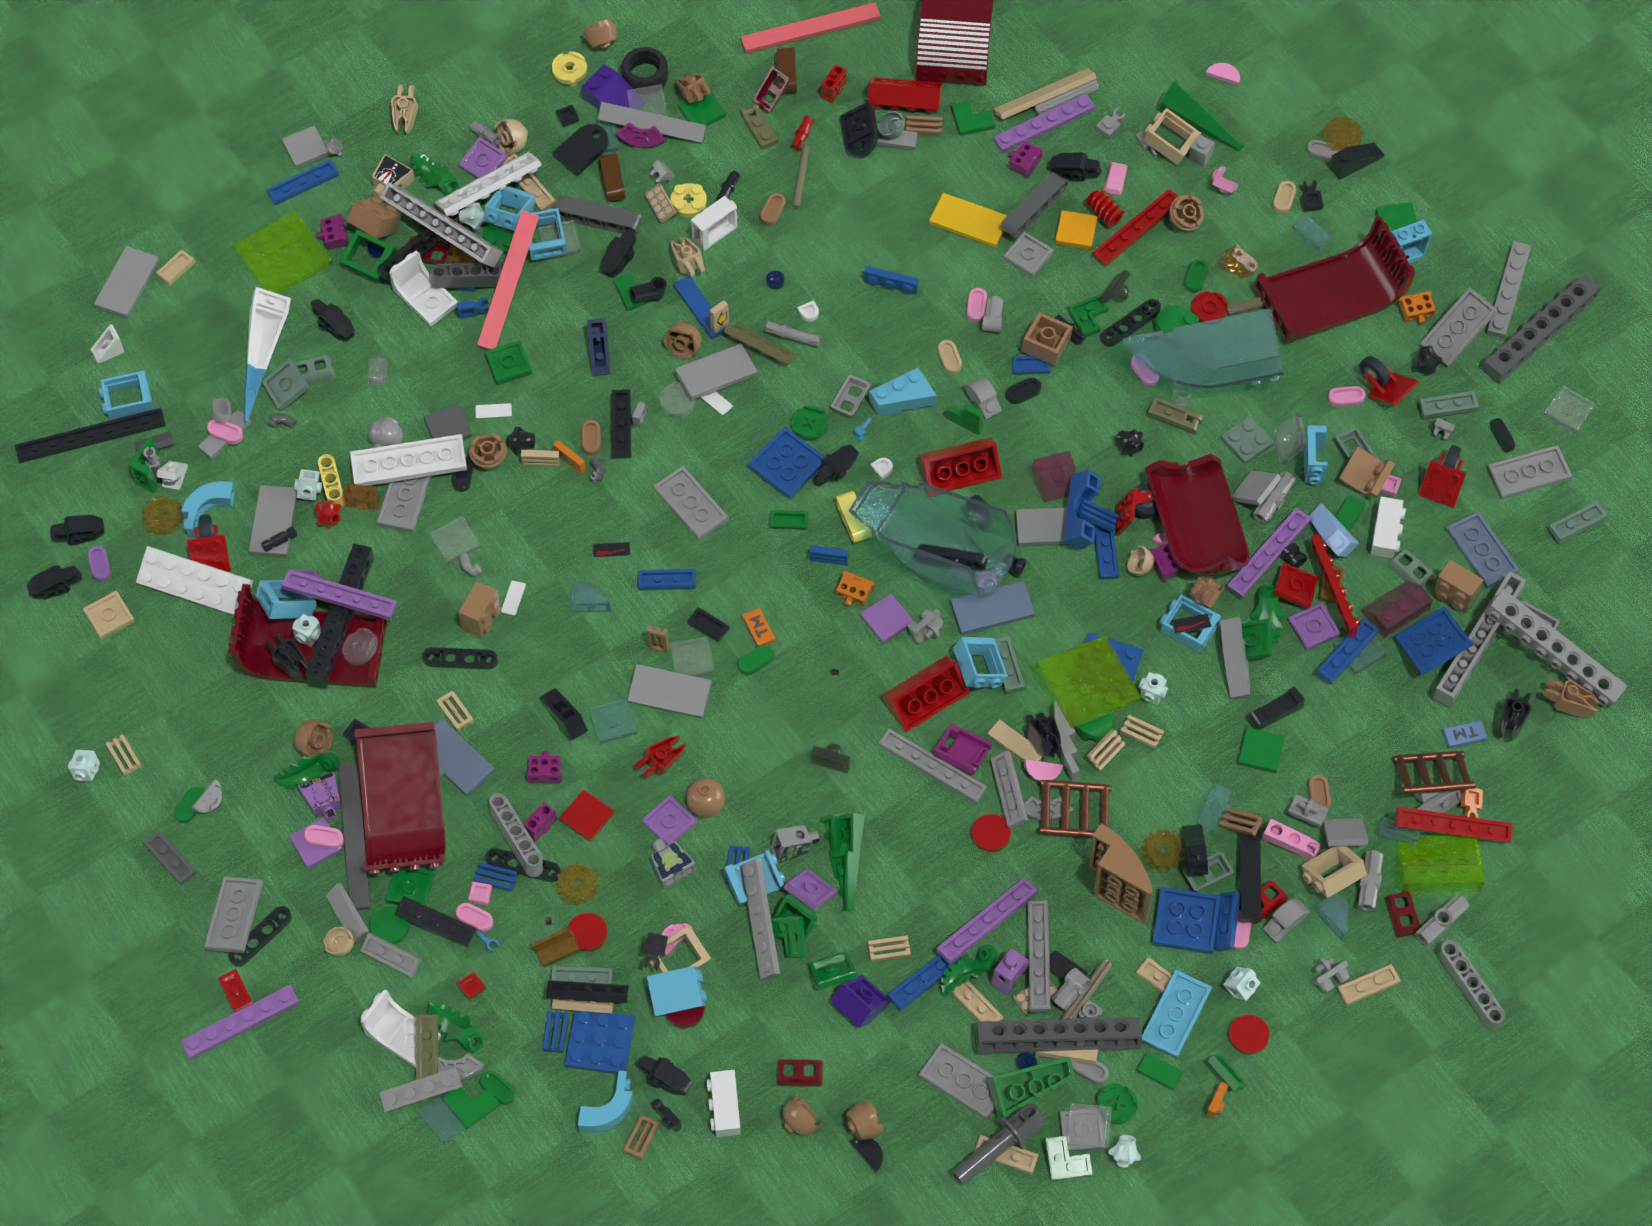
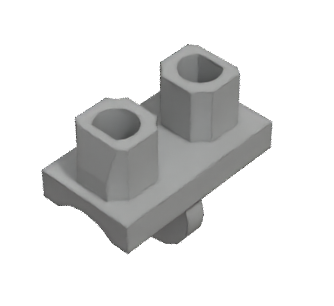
M926 609L921 615V622L912 621L908 624L909 632L913 635L918 645L926 638L928 639L933 636L937 639L940 636L938 630L944 622L940 617L941 613L939 610L935 609L932 612Z
M1296 795L1288 813L1316 827H1321L1329 809L1314 803L1315 800L1313 799L1308 800Z
M1320 957L1318 959L1319 966L1315 968V971L1319 973L1323 970L1324 972L1311 980L1312 985H1318L1323 993H1327L1334 988L1333 983L1329 979L1333 975L1339 983L1350 978L1345 968L1349 966L1346 960L1338 962L1331 967L1330 965L1334 963L1332 958L1326 960L1324 957Z

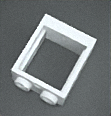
M724 196L691 219L692 240L703 251L737 228L736 204Z

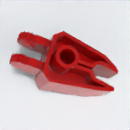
M680 736L668 737L648 747L645 757L635 764L637 769L642 768L646 764L650 766L642 774L645 779L654 773L656 775H663L679 759L686 744L678 748H673V746L679 742Z

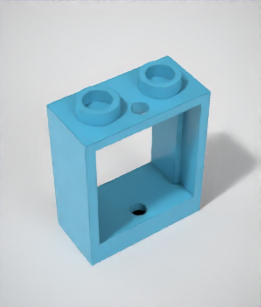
M506 186L504 189L497 191L485 205L484 221L515 231L521 211L533 212L535 195ZM503 204L520 211L518 214H514L499 208Z
M559 209L530 212L539 216L536 226L556 223L559 239L535 244L531 240L529 246L531 261L567 254Z
M1424 220L1391 231L1392 235L1396 237L1401 250L1409 257L1407 259L1409 263L1425 258L1432 232Z
M145 370L101 380L102 387L99 388L101 399L104 398L105 403H102V409L104 414H108L110 420L153 410ZM140 386L143 401L112 407L109 392Z
M260 580L256 597L269 619L300 618L302 614L312 616L316 608L315 599L282 589L284 580ZM278 598H296L297 601H279Z
M1181 594L1177 600L1174 599L1172 601L1168 615L1165 613L1161 618V632L1201 654L1220 625L1221 615ZM1183 609L1194 616L1208 614L1211 627L1204 628L1196 639L1185 632L1175 633L1174 627L1171 624L1172 620Z
M962 637L953 647L966 687L998 688L1008 677L994 638ZM971 655H984L990 674H977Z

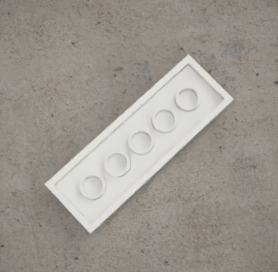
M527 152L434 203L437 209L444 215L453 216L461 208L470 207L475 203L474 201L487 198L495 190L504 189L506 184L519 181L523 175L537 171L538 167L542 165L538 158Z
M462 434L350 452L355 488L467 470Z
M147 546L136 583L234 615L235 608L239 606L237 601L238 591H241L242 584H250L252 588L254 580Z

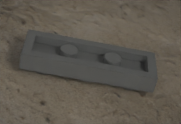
M157 831L143 842L145 847L181 886L197 874L196 870L160 831Z

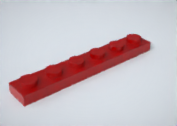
M1171 189L1165 191L1093 251L1092 256L1106 267L1169 214L1172 202L1179 196Z
M1319 534L1312 535V549L1350 638L1356 637L1357 628H1360L1357 617L1352 615L1353 608L1351 602L1346 601V591L1344 586L1339 584V574L1337 570H1333V560L1331 555L1326 553V543L1320 539Z
M1405 807L1396 808V828L1506 844L1511 843L1512 823Z

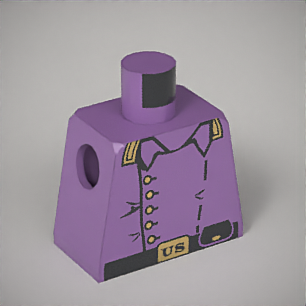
M334 772L298 785L302 797L315 817L324 815L327 822L337 819L335 810L340 809L342 805Z
M1010 949L995 968L991 985L1008 996L1029 969L1028 959L1015 950Z

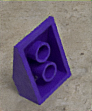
M605 64L581 86L583 100L600 110L601 102L640 110L646 104V101L616 71Z

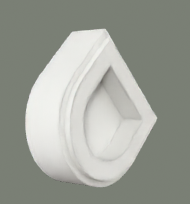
M814 300L797 307L798 313L806 322H813L819 316V309Z
M879 458L870 464V468L883 480L892 473L893 464L887 458Z

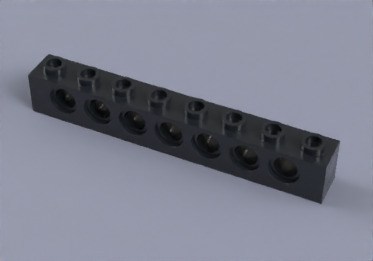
M353 543L339 584L363 591L374 560L372 547ZM331 603L305 674L308 685L327 689L355 610Z

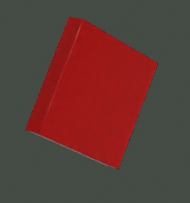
M1283 563L1273 595L1309 609L1319 577Z
M583 789L560 816L559 820L591 842L615 814V811Z

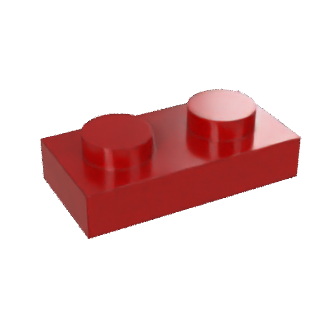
M237 969L218 977L234 1012L253 1004Z

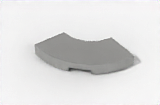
M1031 796L1024 802L1027 818L1042 822V800ZM1060 796L1050 801V822L1062 819V798ZM1070 806V814H1071V813H1073L1074 809Z
M469 1053L457 1060H445L439 1057L438 1073L457 1068L460 1080L463 1081L479 1073L484 1068V1065Z

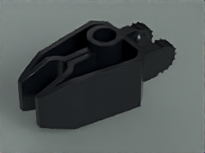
M1083 152L1060 153L1053 156L1050 162L1051 172L1069 180L1083 182L1087 176L1098 177L1102 172L1100 162L1096 159H1088L1087 154Z
M627 229L620 238L616 236L609 243L602 259L601 270H603V274L614 278L633 259L635 255L633 246L637 240L632 229Z
M320 299L313 300L312 311L318 317V326L322 330H326L337 340L348 342L355 335V329L350 319L338 306L332 303L326 305Z
M853 445L842 446L833 454H827L821 460L823 464L814 479L817 485H822L828 480L831 482L837 479L841 480L847 474L846 471L851 468L859 454Z
M94 515L67 516L64 518V523L53 525L50 528L51 540L59 542L67 540V544L71 546L94 541L105 534L103 518Z
M54 565L33 576L27 583V588L33 599H49L68 593L71 590L70 585L77 581L79 582L82 579V574L75 566L62 569L60 566Z
M279 634L275 635L276 642L280 644L277 648L269 641L265 643L267 649L272 653L274 665L291 678L302 681V674L298 669H302L306 673L308 668L306 658L294 640L287 639L285 641Z
M1516 688L1513 696L1505 699L1499 725L1500 738H1502L1504 731L1509 729L1511 725L1512 735L1509 740L1510 742L1518 736L1532 709L1528 703L1531 694L1527 692L1523 701L1517 700L1519 689Z
M1042 712L1037 714L1036 720L1031 714L1026 715V723L1029 727L1027 739L1040 754L1050 757L1052 750L1056 755H1059L1061 736L1055 719L1051 717L1046 718Z
M643 1055L638 1062L640 1071L642 1070L648 1075L647 1080L649 1084L655 1088H661L673 1095L685 1096L691 1086L692 1081L687 1074L673 1065V1062L667 1058L659 1057L656 1061L651 1057Z

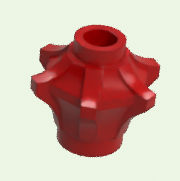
M331 500L328 502H318L314 508V512L318 517L317 523L319 525L325 524L329 529L332 524L340 521L341 504H333Z

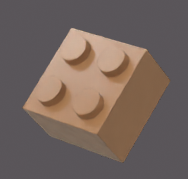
M371 197L354 202L347 222L377 239L396 233L402 213L398 212L394 206L382 202V199L379 197Z
M1039 312L1024 337L1022 352L1055 366L1071 340L1073 326Z
M1450 560L1439 574L1433 594L1439 600L1446 601L1452 605L1455 610L1466 614L1478 598L1483 579Z
M476 581L458 612L462 630L480 638H483L485 633L490 631L493 619L497 618L501 611L497 590Z

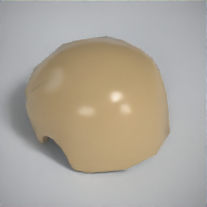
M1138 545L1137 550L1131 551L1127 568L1131 574L1143 576L1152 569L1154 557L1151 551Z
M334 927L328 931L323 940L325 951L335 957L345 956L350 953L354 945L351 931L345 927Z

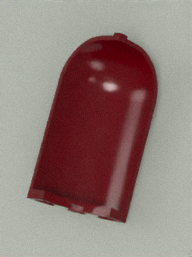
M1210 453L1198 459L1189 460L1187 465H1179L1178 462H1168L1160 459L1145 467L1172 557L1180 567L1196 574L1219 575L1248 565V545L1220 458Z

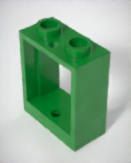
M356 230L349 239L347 249L342 252L340 262L344 266L382 284L384 278L378 275V266L394 254L397 249L364 232ZM362 239L385 249L373 272L351 262ZM386 267V268H385V269H386V272H385L384 274H388V271H387V270H388L389 268Z

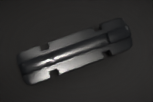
M291 526L285 532L281 531L270 537V540L262 541V548L265 552L273 549V546L277 547L287 542L288 538L296 537L297 531Z

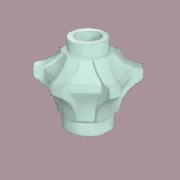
M473 203L468 208L460 209V223H465L474 230L480 229L481 224L485 222L484 211L481 209L480 203Z
M1121 1135L1117 1144L1110 1148L1108 1153L1114 1157V1160L1117 1161V1165L1120 1167H1128L1129 1164H1133L1134 1161H1140L1141 1155L1136 1148V1138L1130 1135Z

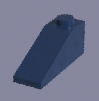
M606 318L587 320L592 375L611 374Z

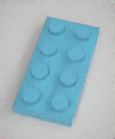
M1175 970L1142 1035V1042L1174 1058H1178L1212 991V986Z

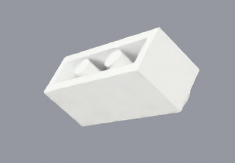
M1387 497L1380 498L1370 555L1393 559L1394 553L1399 552L1400 541H1397L1398 535L1401 536L1403 529L1400 519H1404L1406 508H1402L1404 500Z
M735 1070L710 1072L711 1079L707 1080L708 1092H712L713 1099H709V1109L714 1111V1118H710L711 1130H716V1137L741 1135Z

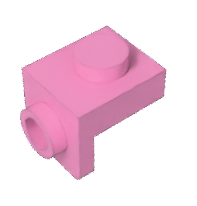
M1222 166L1214 171L1212 185L1219 187L1223 193H1233L1237 190L1239 184L1223 178L1226 167Z

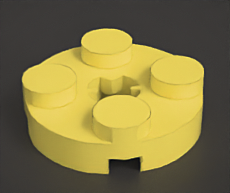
M569 52V54L565 55L563 53L559 54L552 62L553 77L562 84L576 86L587 75L586 60L577 52ZM573 66V69H572V70H567V68H566V67Z
M686 183L676 185L670 198L678 215L686 218L697 216L707 205L706 193L699 184ZM691 198L693 201L691 200V203H687L685 199Z

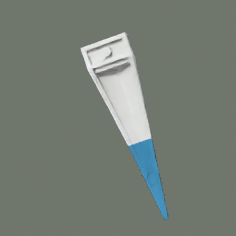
M258 287L254 289L249 314L244 424L249 419L260 385L288 315L291 300L289 297Z

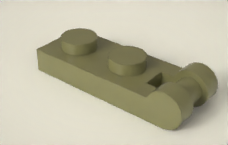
M757 103L752 104L747 109H740L743 120L762 150L778 144V138L763 116Z
M1155 397L1148 411V416L1182 428L1193 435L1197 433L1198 425L1203 421L1201 414Z

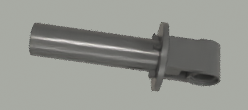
M1024 1105L1008 1120L1004 1117L999 1118V1122L1003 1127L1001 1131L952 1170V1174L961 1185L964 1186L1013 1144L1018 1145L1023 1150L1026 1148L1024 1140L1039 1130L1044 1124V1119L1036 1105Z

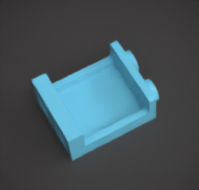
M1307 426L1304 440V483H1310L1311 485L1324 483L1327 462H1317L1316 451H1323L1327 426Z
M769 849L753 858L736 865H728L724 868V873L739 907L748 903L741 865L751 860L761 859L767 895L783 889L786 882L782 871L778 872L776 856L774 853L771 854Z
M697 966L647 976L655 1016L705 1006L704 1001H707L705 989L701 987L700 981H703L701 969H698Z

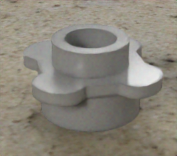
M325 140L326 149L331 155H342L341 150L343 146L338 140Z
M1086 1001L1078 1015L1080 1018H1097L1102 1014L1103 1010L1095 1003H1092V1001Z

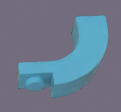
M219 481L205 484L196 489L186 499L181 512L184 517V530H186L189 538H195L194 528L199 526V516L203 515L207 510L213 507H233L236 492L233 482Z
M627 1071L618 1072L616 1092L609 1103L601 1107H580L579 1132H604L618 1125L626 1117L633 1103V1093L630 1091L631 1079L628 1078Z

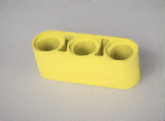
M324 454L319 457L318 466L327 501L331 500L333 504H341L343 507L345 498L333 456Z
M854 491L835 496L837 508L852 542L857 543L872 538L870 527Z

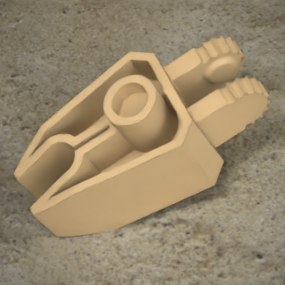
M398 85L397 95L391 99L393 123L397 134H399L401 124L405 122V133L408 135L415 122L418 104L414 98V85L409 86L408 96H403L404 87L403 85Z
M679 237L681 244H677L673 240L671 241L674 259L680 273H688L692 277L695 275L694 270L697 268L700 272L705 271L701 251L693 242L686 237Z

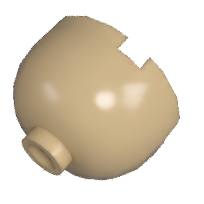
M511 118L496 122L494 129L497 128V135L501 136V143L498 145V148L505 151L508 155L521 151L527 142V129L518 120Z

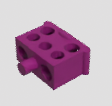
M1024 141L1017 152L1011 150L1009 156H1012V159L1009 161L1010 170L1025 176L1026 179L1029 178L1043 158L1042 147H1036Z
M338 213V215L321 219L323 232L316 234L318 239L324 238L327 249L348 247L349 241L342 214Z
M1168 544L1150 549L1154 557L1153 568L1163 583L1182 574L1183 568L1172 557Z
M543 751L542 756H529V767L526 773L527 782L562 783L561 756H549L548 751Z
M543 802L523 823V826L535 843L543 834L548 832L558 817L555 810Z

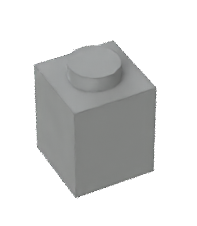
M1199 134L1190 147L1189 160L1205 167L1213 156L1215 142Z

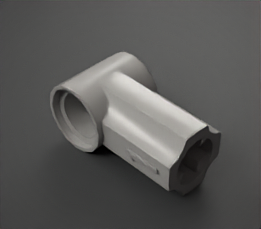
M992 296L987 299L982 331L1001 333L1003 299L998 296Z
M1074 968L1066 975L1065 983L1053 996L1052 1000L1066 1011L1079 995L1084 994L1090 988L1092 982L1081 971Z

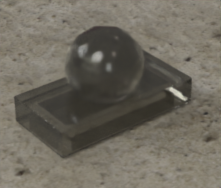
M1123 270L1114 276L1099 299L1103 303L1111 298L1121 302L1128 299L1130 290L1124 282L1130 273L1127 270Z
M831 743L825 749L813 746L811 763L848 774L851 757L843 755V749L840 745Z

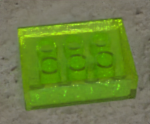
M1401 836L1396 838L1401 892L1482 891L1485 880L1477 839L1458 836Z

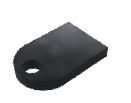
M868 101L840 115L846 150L855 157H864L871 153L876 147L879 138L874 104ZM865 144V147L860 150L861 146Z
M587 124L580 127L552 153L556 159L578 176L606 151L609 145V138L602 126ZM595 133H602L598 138L593 137Z

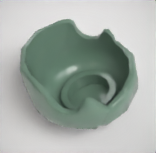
M889 111L881 115V121L877 123L878 132L885 137H898L905 128V118L897 111Z

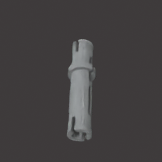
M770 321L766 324V333L778 335L782 339L788 338L816 347L820 344L819 339H821V336L790 328L786 324L780 325Z

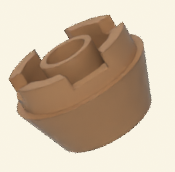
M612 18L591 25V27L589 25L583 28L585 34L583 37L592 48L600 46L603 49L611 46L610 42L617 40L616 24H614Z
M1181 195L1174 199L1169 210L1171 224L1182 230L1190 231L1196 229L1203 221L1205 215L1201 206L1202 202L1192 195Z
M490 433L491 435H478L470 446L469 454L472 461L484 470L498 468L507 453L505 442L494 433Z
M867 1099L862 1102L858 1101L846 1113L848 1119L847 1126L850 1132L855 1134L859 1140L877 1138L879 1134L884 1132L883 1125L879 1123L876 1115L877 1111Z

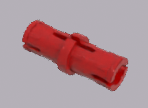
M805 115L800 127L796 129V136L790 145L792 149L801 151L815 121L814 118L809 121L811 116Z

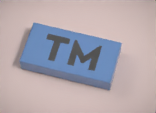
M1482 721L1449 727L1443 730L1449 749L1487 740Z

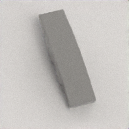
M1236 617L1220 620L1231 699L1250 696L1249 666L1245 653V640L1242 638L1241 619Z
M1057 700L1054 702L1053 714L1061 736L1060 755L1071 781L1079 779L1080 773L1074 761L1077 760L1078 751L1072 742L1075 740L1076 732Z

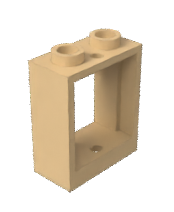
M1166 108L1163 113L1159 112L1153 119L1154 125L1150 123L1144 131L1146 136L1143 141L1178 165L1201 132ZM1161 123L1187 140L1180 150L1154 133Z
M1333 846L1302 865L1304 872L1302 876L1305 882L1314 886L1318 893H1322L1327 898L1367 875L1363 860L1346 846ZM1340 862L1345 866L1326 878L1320 875Z
M690 925L668 938L666 947L684 937L699 960L689 967L697 966L700 969L710 963L711 958ZM658 956L660 961L659 973L668 972ZM654 961L649 962L652 968L656 966Z

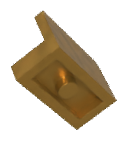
M564 928L532 943V947L537 951L544 968L581 952L575 934L569 928Z

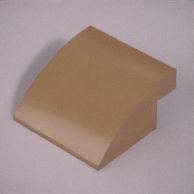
M1101 823L1092 838L1089 868L1097 872L1094 896L1146 925L1153 893L1147 872L1133 849L1113 830Z

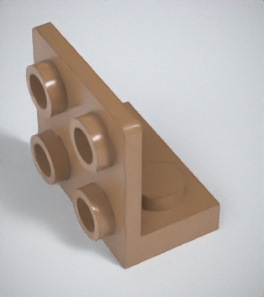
M1357 447L1339 479L1368 498L1378 496L1395 463L1390 460L1382 462L1365 450Z

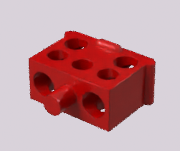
M836 64L833 66L821 84V98L833 103L848 80L847 69Z

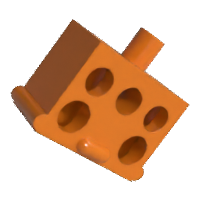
M1431 291L1400 298L1398 306L1401 308L1405 322L1418 320L1419 324L1426 323L1425 318L1434 317L1436 309L1431 297Z
M843 571V577L836 589V595L846 599L844 604L848 607L851 606L852 602L865 607L871 592L875 590L874 582Z

